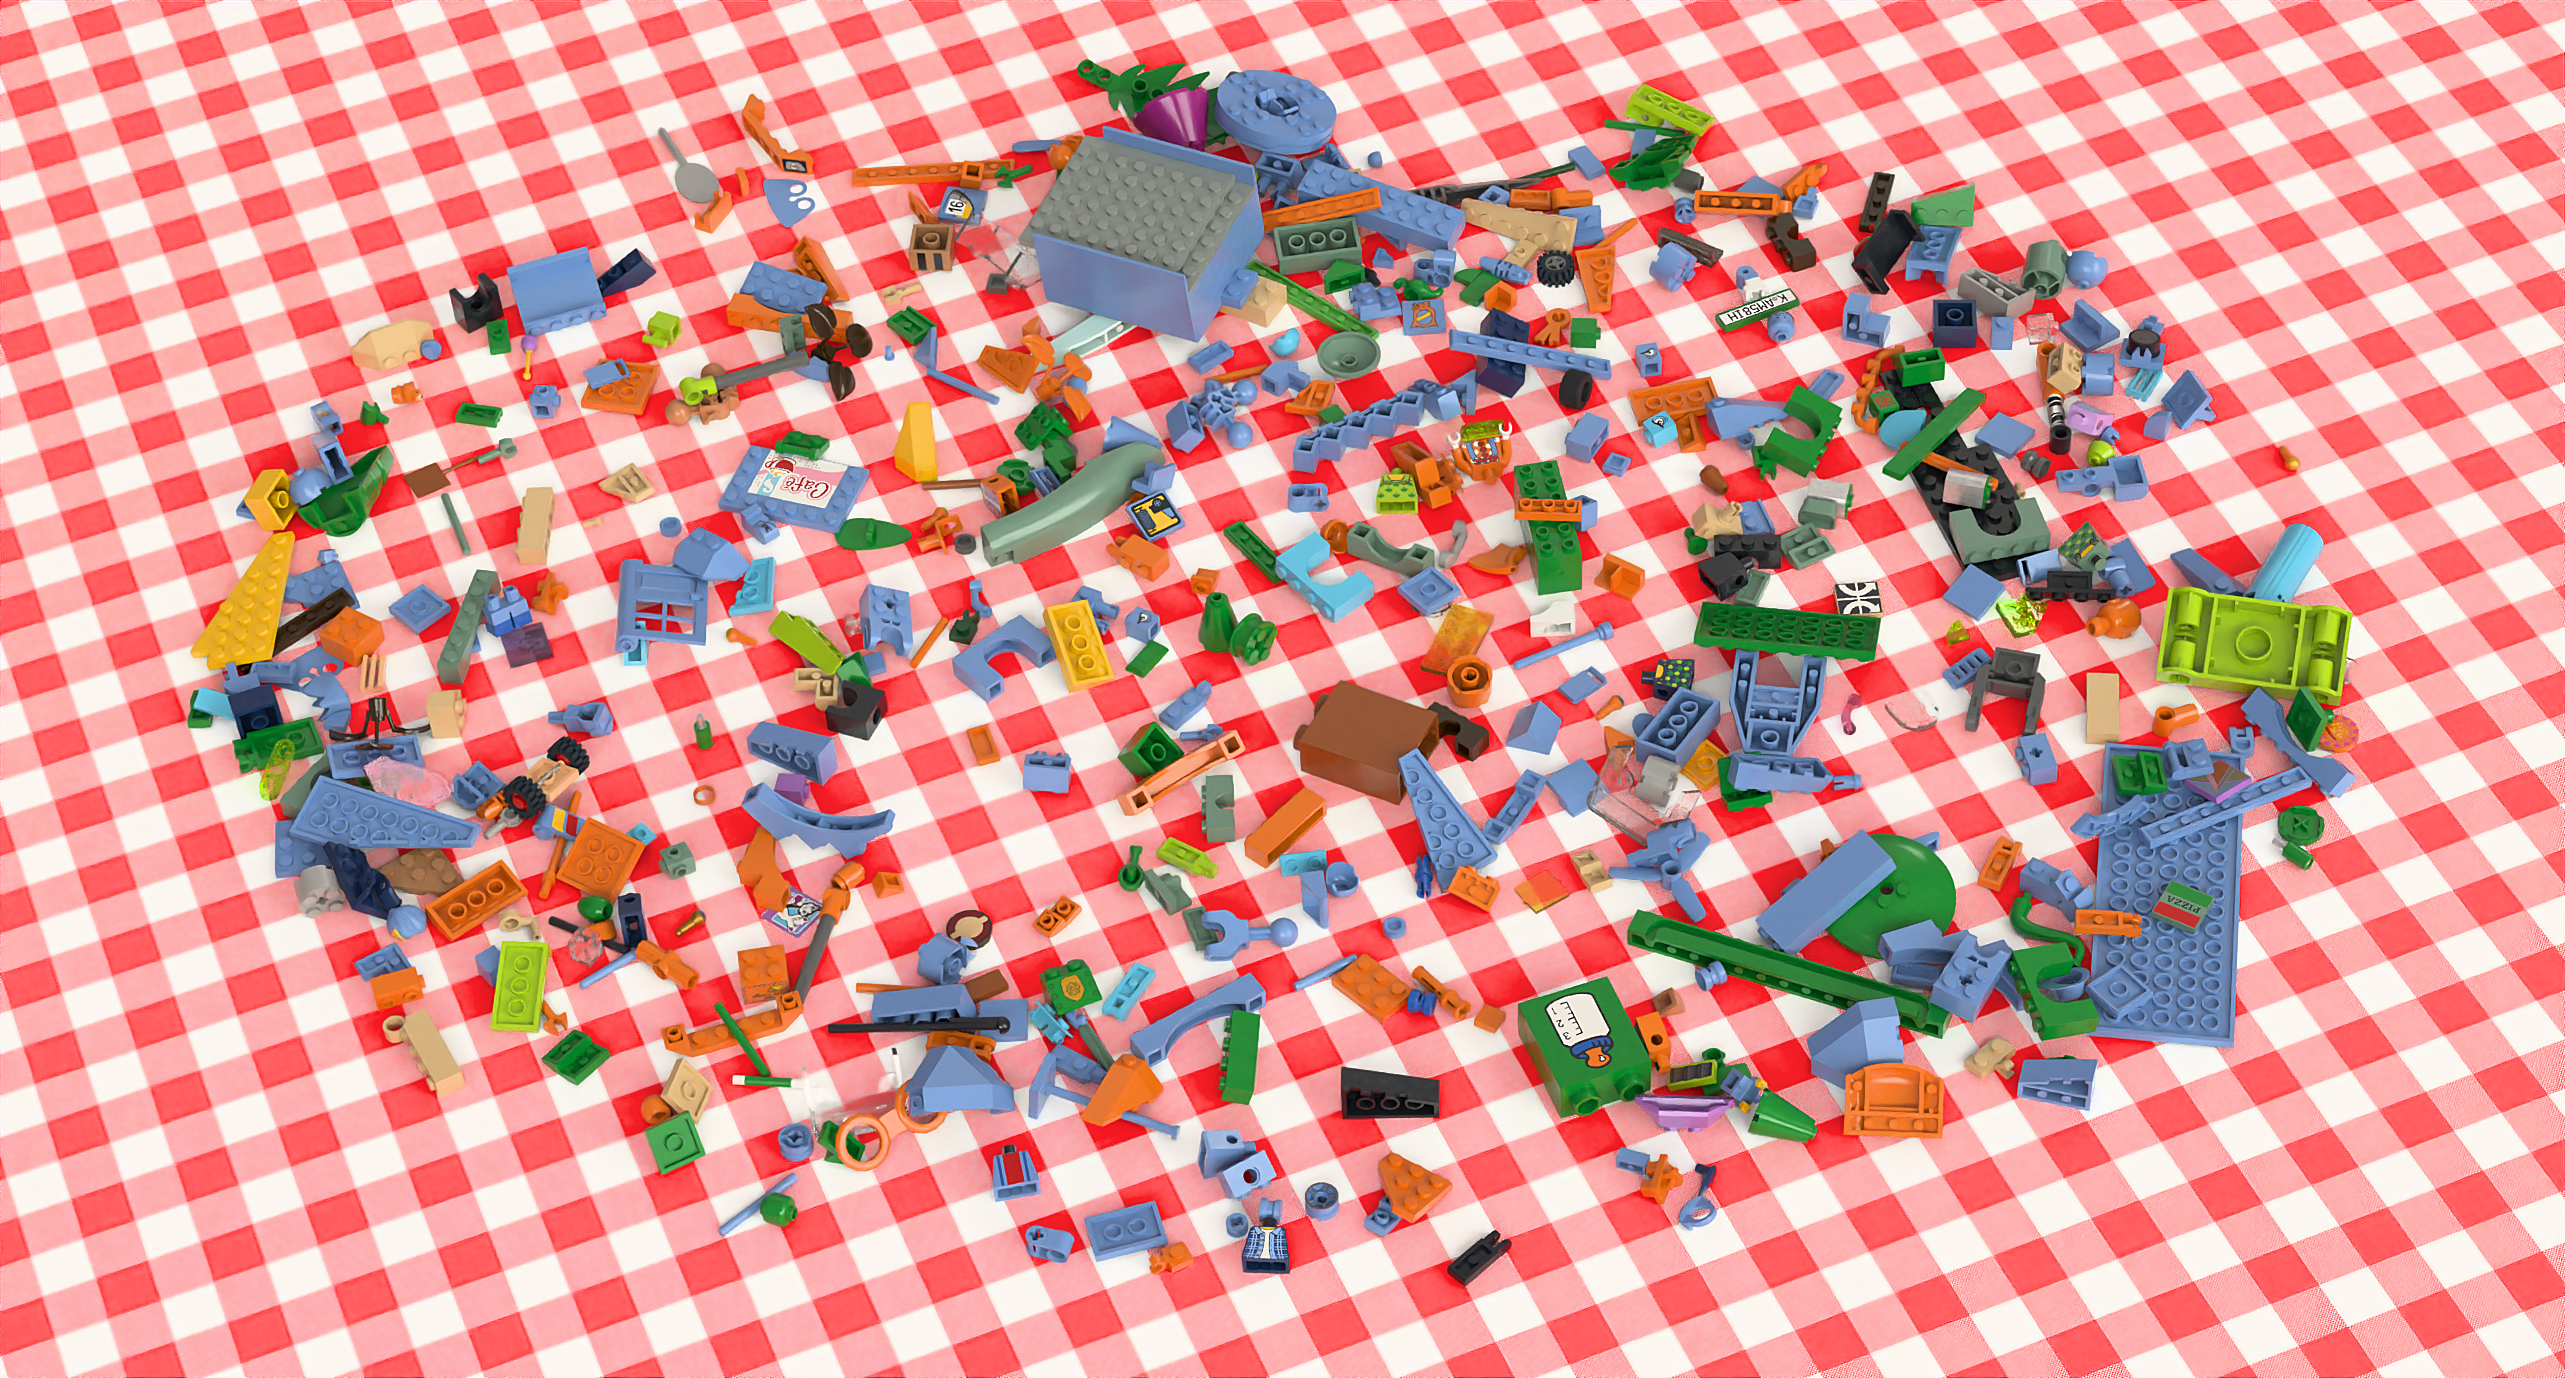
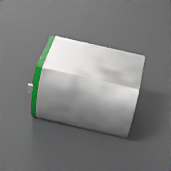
M1949 468L1945 479L1943 502L1985 509L1987 503H1990L1992 476Z
M1811 478L1806 498L1835 503L1837 505L1836 518L1847 520L1855 494H1853V484Z

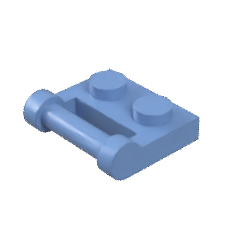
M2203 737L2178 743L2167 741L2163 744L2162 748L2164 753L2168 755L2172 767L2171 774L2175 780L2214 773L2213 763ZM2183 753L2187 767L2181 766L2177 754Z

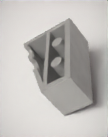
M1973 267L1961 274L1957 295L1965 300H1976V307L1991 317H2013L2014 320L2032 310L2036 289L2031 287L2029 290L2017 286L2018 282L2011 280L2008 283L2000 280L1999 275Z

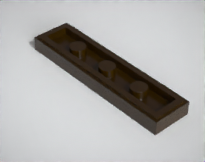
M1874 173L1859 224L1860 232L1871 233L1869 231L1870 225L1883 221L1894 185L1895 174Z

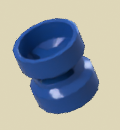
M1412 989L1408 998L1407 1011L1411 1013L1422 1012L1423 1015L1431 1017L1436 1006V993L1428 992L1425 994L1421 993L1420 990Z

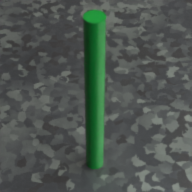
M1608 119L1604 123L1606 128L1633 132L1636 129L1656 130V135L1668 137L1685 136L1686 133L1683 130Z
M722 1002L716 1003L714 1009L761 1076L769 1077L771 1075L770 1070Z

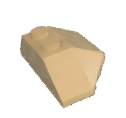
M406 318L368 331L359 339L356 345L350 347L355 366L382 372L422 358L421 345L426 340H434L431 323L426 320Z

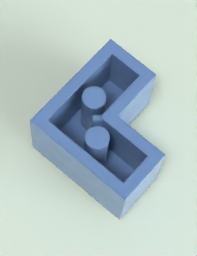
M1850 292L1843 308L1842 340L1883 348L1890 333L1891 316L1870 312L1871 296Z

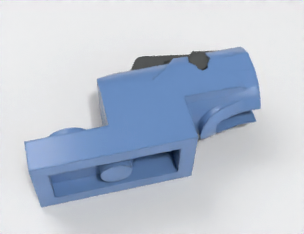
M1691 818L1661 823L1659 829L1646 834L1648 848L1639 849L1634 853L1626 855L1627 863L1631 867L1654 868L1661 866L1668 860H1679L1678 848H1683L1698 841V831L1695 823H1692Z

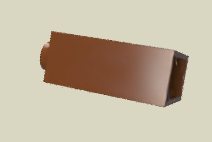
M1340 679L1330 695L1322 693L1319 696L1314 708V719L1310 725L1301 724L1294 736L1293 748L1300 751L1302 772L1399 806L1406 796L1407 790L1397 764L1398 759L1417 748L1428 762L1439 745L1438 713Z

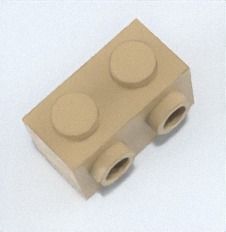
M2063 342L2049 353L2046 381L2065 395L2071 390L2077 389L2081 384L2083 355L2080 351Z

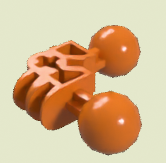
M1071 134L1061 141V145L1051 144L1048 155L1050 165L1056 170H1063L1084 139V136Z

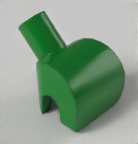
M368 401L362 402L360 421L363 424L374 425L378 421L384 425L389 423L390 418L381 413L377 402L374 401V406L370 405Z

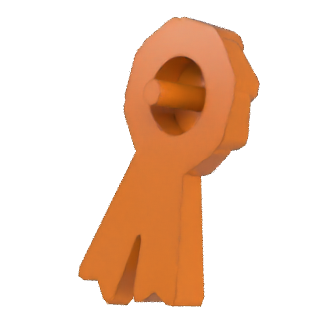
M1555 308L1548 311L1545 318L1547 326L1534 338V342H1540L1541 345H1544L1549 338V346H1559L1560 330L1569 327L1572 320L1570 312L1563 308Z

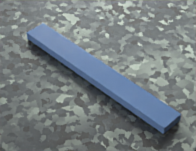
M1451 329L1448 333L1450 350L1563 372L1575 369L1590 373L1593 378L1610 380L1612 377L1610 360L1455 329Z
M2299 765L2253 783L2219 804L2207 801L2138 828V835L2149 849H2153L2311 787L2312 780Z

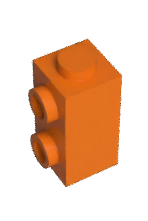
M415 966L370 979L378 1011L424 998L422 989L426 988L423 974H417Z

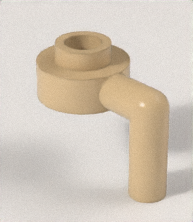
M507 909L499 915V925L503 931L514 932L522 926H530L532 940L539 941L541 939L539 923L536 917L522 916L515 909Z

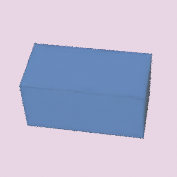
M1620 1147L1616 1157V1168L1646 1175L1650 1154Z

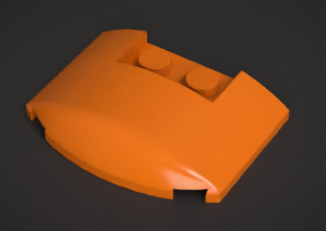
M1901 1063L1875 1064L1863 1067V1069L1858 1070L1852 1075L1849 1073L1845 1077L1844 1135L1943 1139L1944 1079L1940 1076L1938 1079L1924 1068Z

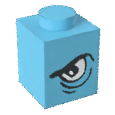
M1665 410L1642 422L1644 439L1647 443L1651 442L1656 449L1678 438L1676 424Z

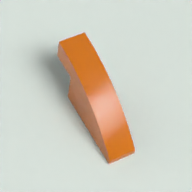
M1410 440L1390 447L1397 464L1404 471V474L1413 475L1417 494L1428 506L1434 509L1452 502L1449 486L1440 480L1433 455Z

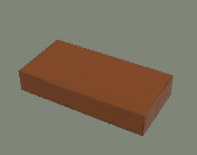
M999 969L964 983L974 1004L1009 990V985Z

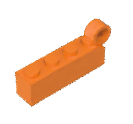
M1695 190L1694 211L1699 214L1774 217L1788 212L1792 214L1793 202L1781 200V196L1778 194Z

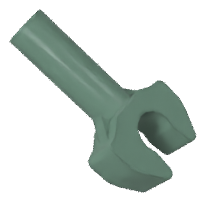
M512 438L499 440L498 448L477 457L480 465L499 456H504L507 459L513 458L518 450Z

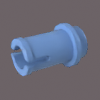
M1854 772L1853 775L1833 776L1834 783L1843 782L1833 784L1834 791L1854 788L1857 791L1858 788H1862L1861 774Z

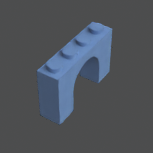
M1020 614L963 653L958 654L952 659L954 675L984 701L989 703L1005 692L1003 676L987 664L994 656L1005 652L1019 653L1040 669L1055 659L1056 654L1050 638Z

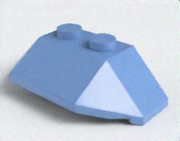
M700 526L674 547L673 565L702 580L721 581L729 579V581H736L751 568L750 564L728 540Z

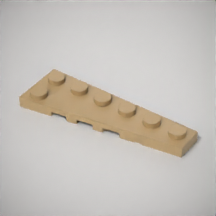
M1469 198L1462 200L1460 210L1465 211V222L1518 241L1526 239L1535 242L1536 245L1540 246V249L1548 252L1553 250V253H1556V250H1560V254L1563 251L1567 252V255L1572 254L1577 218L1556 214L1547 215L1540 211L1531 212L1526 211L1524 208H1509L1507 205L1493 204Z

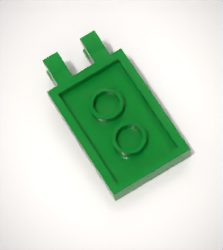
M312 716L246 733V739L232 740L235 757L240 763L241 774L250 772L255 766H257L258 770L324 753L323 745Z

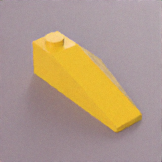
M930 401L908 403L897 444L894 447L896 468L916 482L938 481L939 461Z

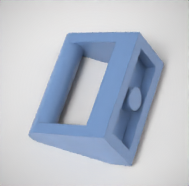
M1323 870L1300 873L1303 910L1322 929L1329 928L1328 896Z

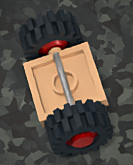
M565 736L561 737L547 750V758L549 759L542 757L526 773L512 780L503 789L504 793L502 794L506 798L504 800L505 804H509L508 808L510 810L513 809V813L515 815L519 814V817L522 819L524 817L526 820L532 819L545 807L546 800L552 802L590 765V761H588L590 757L585 755L587 751L581 748L583 746L581 743L577 744L576 739L571 740V737L568 736L566 738Z

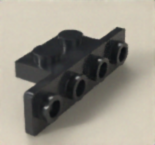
M2047 571V588L2026 587L2024 598H2029L2031 601L2052 599L2055 602H2063L2065 599H2074L2075 602L2080 603L2087 602L2088 600L2107 603V601L2115 599L2116 590L2092 589L2093 572Z

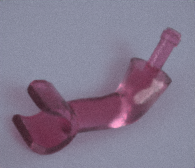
M1857 694L1849 695L1847 705L1840 717L1843 732L1849 736L1853 735L1857 730L1856 725L1851 720V713L1854 707L1860 708L1863 702L1861 696Z

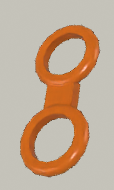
M909 1079L898 1089L893 1108L877 1118L870 1114H856L847 1118L840 1125L835 1136V1149L838 1158L846 1167L855 1171H869L877 1168L885 1160L889 1152L890 1139L906 1129L914 1133L923 1134L936 1130L944 1122L948 1111L936 1112L935 1117L924 1124L912 1121L905 1110V1099L908 1092H903L911 1080ZM861 1123L873 1127L879 1137L877 1153L865 1162L853 1159L846 1148L848 1132L855 1125Z

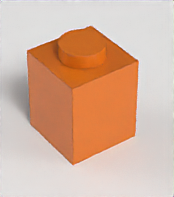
M964 160L959 187L980 190L984 164Z

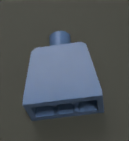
M1238 1130L1202 1131L1197 1162L1203 1179L1216 1177V1172L1256 1152V1145L1254 1141L1243 1142Z

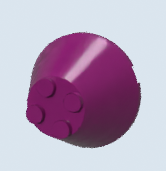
M1187 87L1165 93L1144 104V110L1140 113L1136 111L1132 117V122L1146 137L1204 152L1207 137L1209 93L1202 87H1196L1197 90L1189 91Z

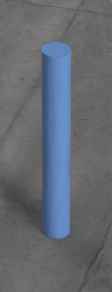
M637 947L579 981L580 988L582 990L588 988L636 959L635 951Z
M1352 954L1294 982L1293 987L1295 991L1304 989L1345 969L1357 959L1356 954Z

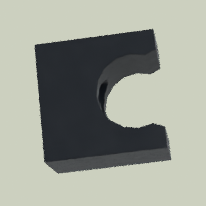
M484 272L477 276L479 286L471 297L465 298L455 287L448 290L455 321L468 334L486 326V322L495 321L504 316L498 286Z
M844 680L841 685L844 704L849 707L837 708L832 705L826 708L825 715L828 730L869 741L888 711L885 691Z

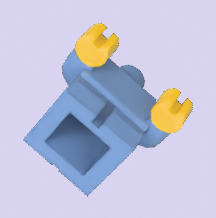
M1733 1067L1720 1088L1734 1097L1737 1108L1747 1114L1749 1113L1747 1110H1751L1752 1102L1756 1104L1760 1102L1761 1095L1758 1093L1760 1090L1763 1091L1765 1089L1763 1088L1764 1086L1767 1087V1082L1757 1076L1749 1079Z

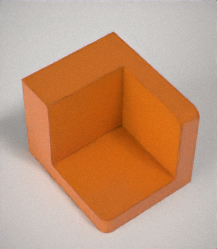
M1499 281L1484 294V309L1489 312L1494 307L1507 313L1517 305V290L1503 281Z

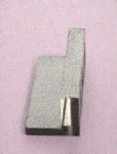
M1661 227L1658 231V247L1662 248L1669 242H1676L1697 258V263L1709 268H1713L1724 255L1723 250L1665 227Z

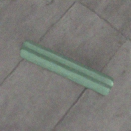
M1089 1024L1080 1026V1036L1102 1068L1108 1072L1115 1060Z

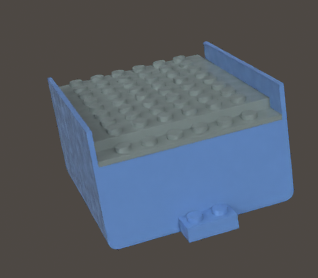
M1104 125L1102 127L1104 140L1085 135L1018 238L1019 245L1035 249L1047 301L1198 343L1220 307L1224 305L1241 310L1259 281L1258 272L1244 269L1264 236V224L1254 165Z

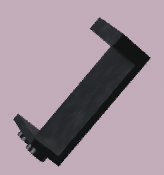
M1891 209L1854 259L1851 266L1870 293L1886 295L1890 290L1884 281L1887 274L1911 241L1924 242L1926 239L1907 211Z

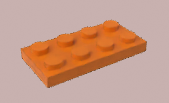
M1711 376L1628 391V400L1638 427L1643 426L1642 422L1664 410L1672 420H1678L1691 412L1696 416L1706 415L1705 402H1710L1713 398L1719 397Z

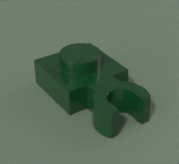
M964 610L963 620L956 619L949 633V641L970 645L978 631L977 624L980 622L979 612H976L973 617H969V610Z

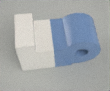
M1750 266L1739 267L1736 271V285L1740 290H1743L1744 304L1765 297L1766 286L1757 272Z

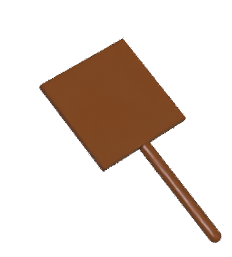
M479 455L443 471L434 462L404 475L403 478L416 497L420 499L450 486L451 483L445 474L477 461Z

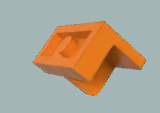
M1607 553L1603 557V570L1594 579V584L1630 601L1645 585V570L1613 554Z

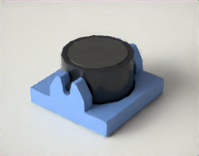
M2134 330L2130 332L2128 338L2123 339L2119 365L2161 371L2167 343H2160V335L2152 330Z

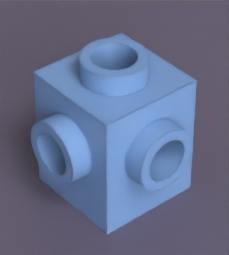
M535 385L533 393H530L529 405L531 406L533 418L554 419L557 407L561 406V395H558L556 386Z

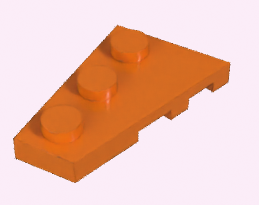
M985 345L976 363L1015 392L1024 394L1040 361L1033 355Z

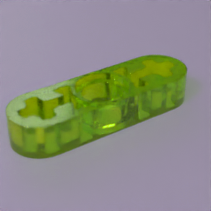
M281 739L276 742L260 781L259 794L266 801H273L279 796L295 756V746L288 739ZM284 747H288V751L285 752L283 757L284 760L280 759L281 750ZM275 765H280L284 770L281 774L275 775L270 769ZM271 779L272 781H274L273 790H271L269 793H266L265 788L269 787Z

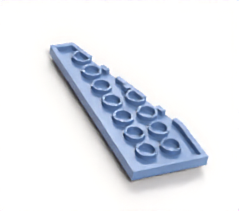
M320 775L289 833L293 837L322 846L327 841H331L337 844L341 843L349 848H472L482 828L480 824Z

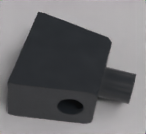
M1731 552L1723 553L1697 564L1700 580L1721 602L1748 584L1746 571L1754 567L1753 560L1749 555L1738 560Z

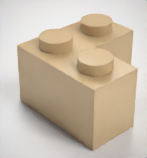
M460 689L428 692L426 711L433 738H461V728H465L463 712L467 711L466 698H462Z

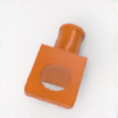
M958 514L935 521V534L917 539L921 552L940 546L943 548L945 555L949 554L944 537L963 530ZM948 522H956L955 527L945 528Z

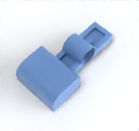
M2140 455L2107 458V466L2055 471V480L2059 493L2082 491L2084 496L2094 497L2101 492L2102 488L2112 487L2115 501L2125 502L2143 499L2149 490L2148 480Z

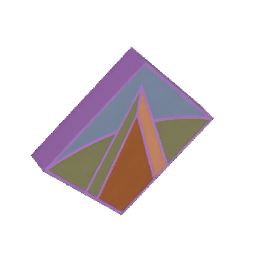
M2221 759L2213 763L2214 773L2185 779L2186 787L2215 804H2219L2252 784L2251 776Z

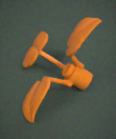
M1031 334L1022 338L1020 342L1030 350L1034 357L1042 364L1049 365L1044 377L1040 380L1042 384L1036 388L1039 398L1043 401H1048L1050 398H1054L1062 393L1079 422L1083 421L1091 410L1089 399L1080 389H1073L1072 386H1064L1060 389L1061 382L1071 374L1088 382L1092 378V371L1077 354L1068 352L1063 356V362L1069 371L1059 379L1055 377L1048 378L1055 362V358L1052 356L1055 353L1053 346L1040 335Z

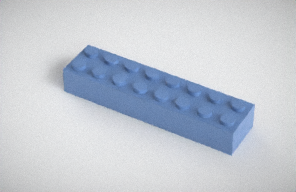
M1314 159L1297 188L1298 204L1379 187L1382 208L1339 217V219L1355 217L1357 225L1433 252L1438 248L1452 250L1466 227L1465 211L1316 159Z

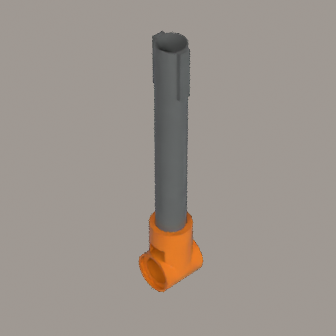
M826 887L824 890L822 908L819 913L820 921L792 990H798L802 1004H804L833 927L838 924L842 911H847L851 898L849 890Z

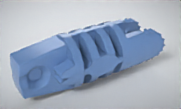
M1482 256L1479 259V264L1483 271L1485 270L1510 283L1527 285L1531 273L1516 264L1488 256Z

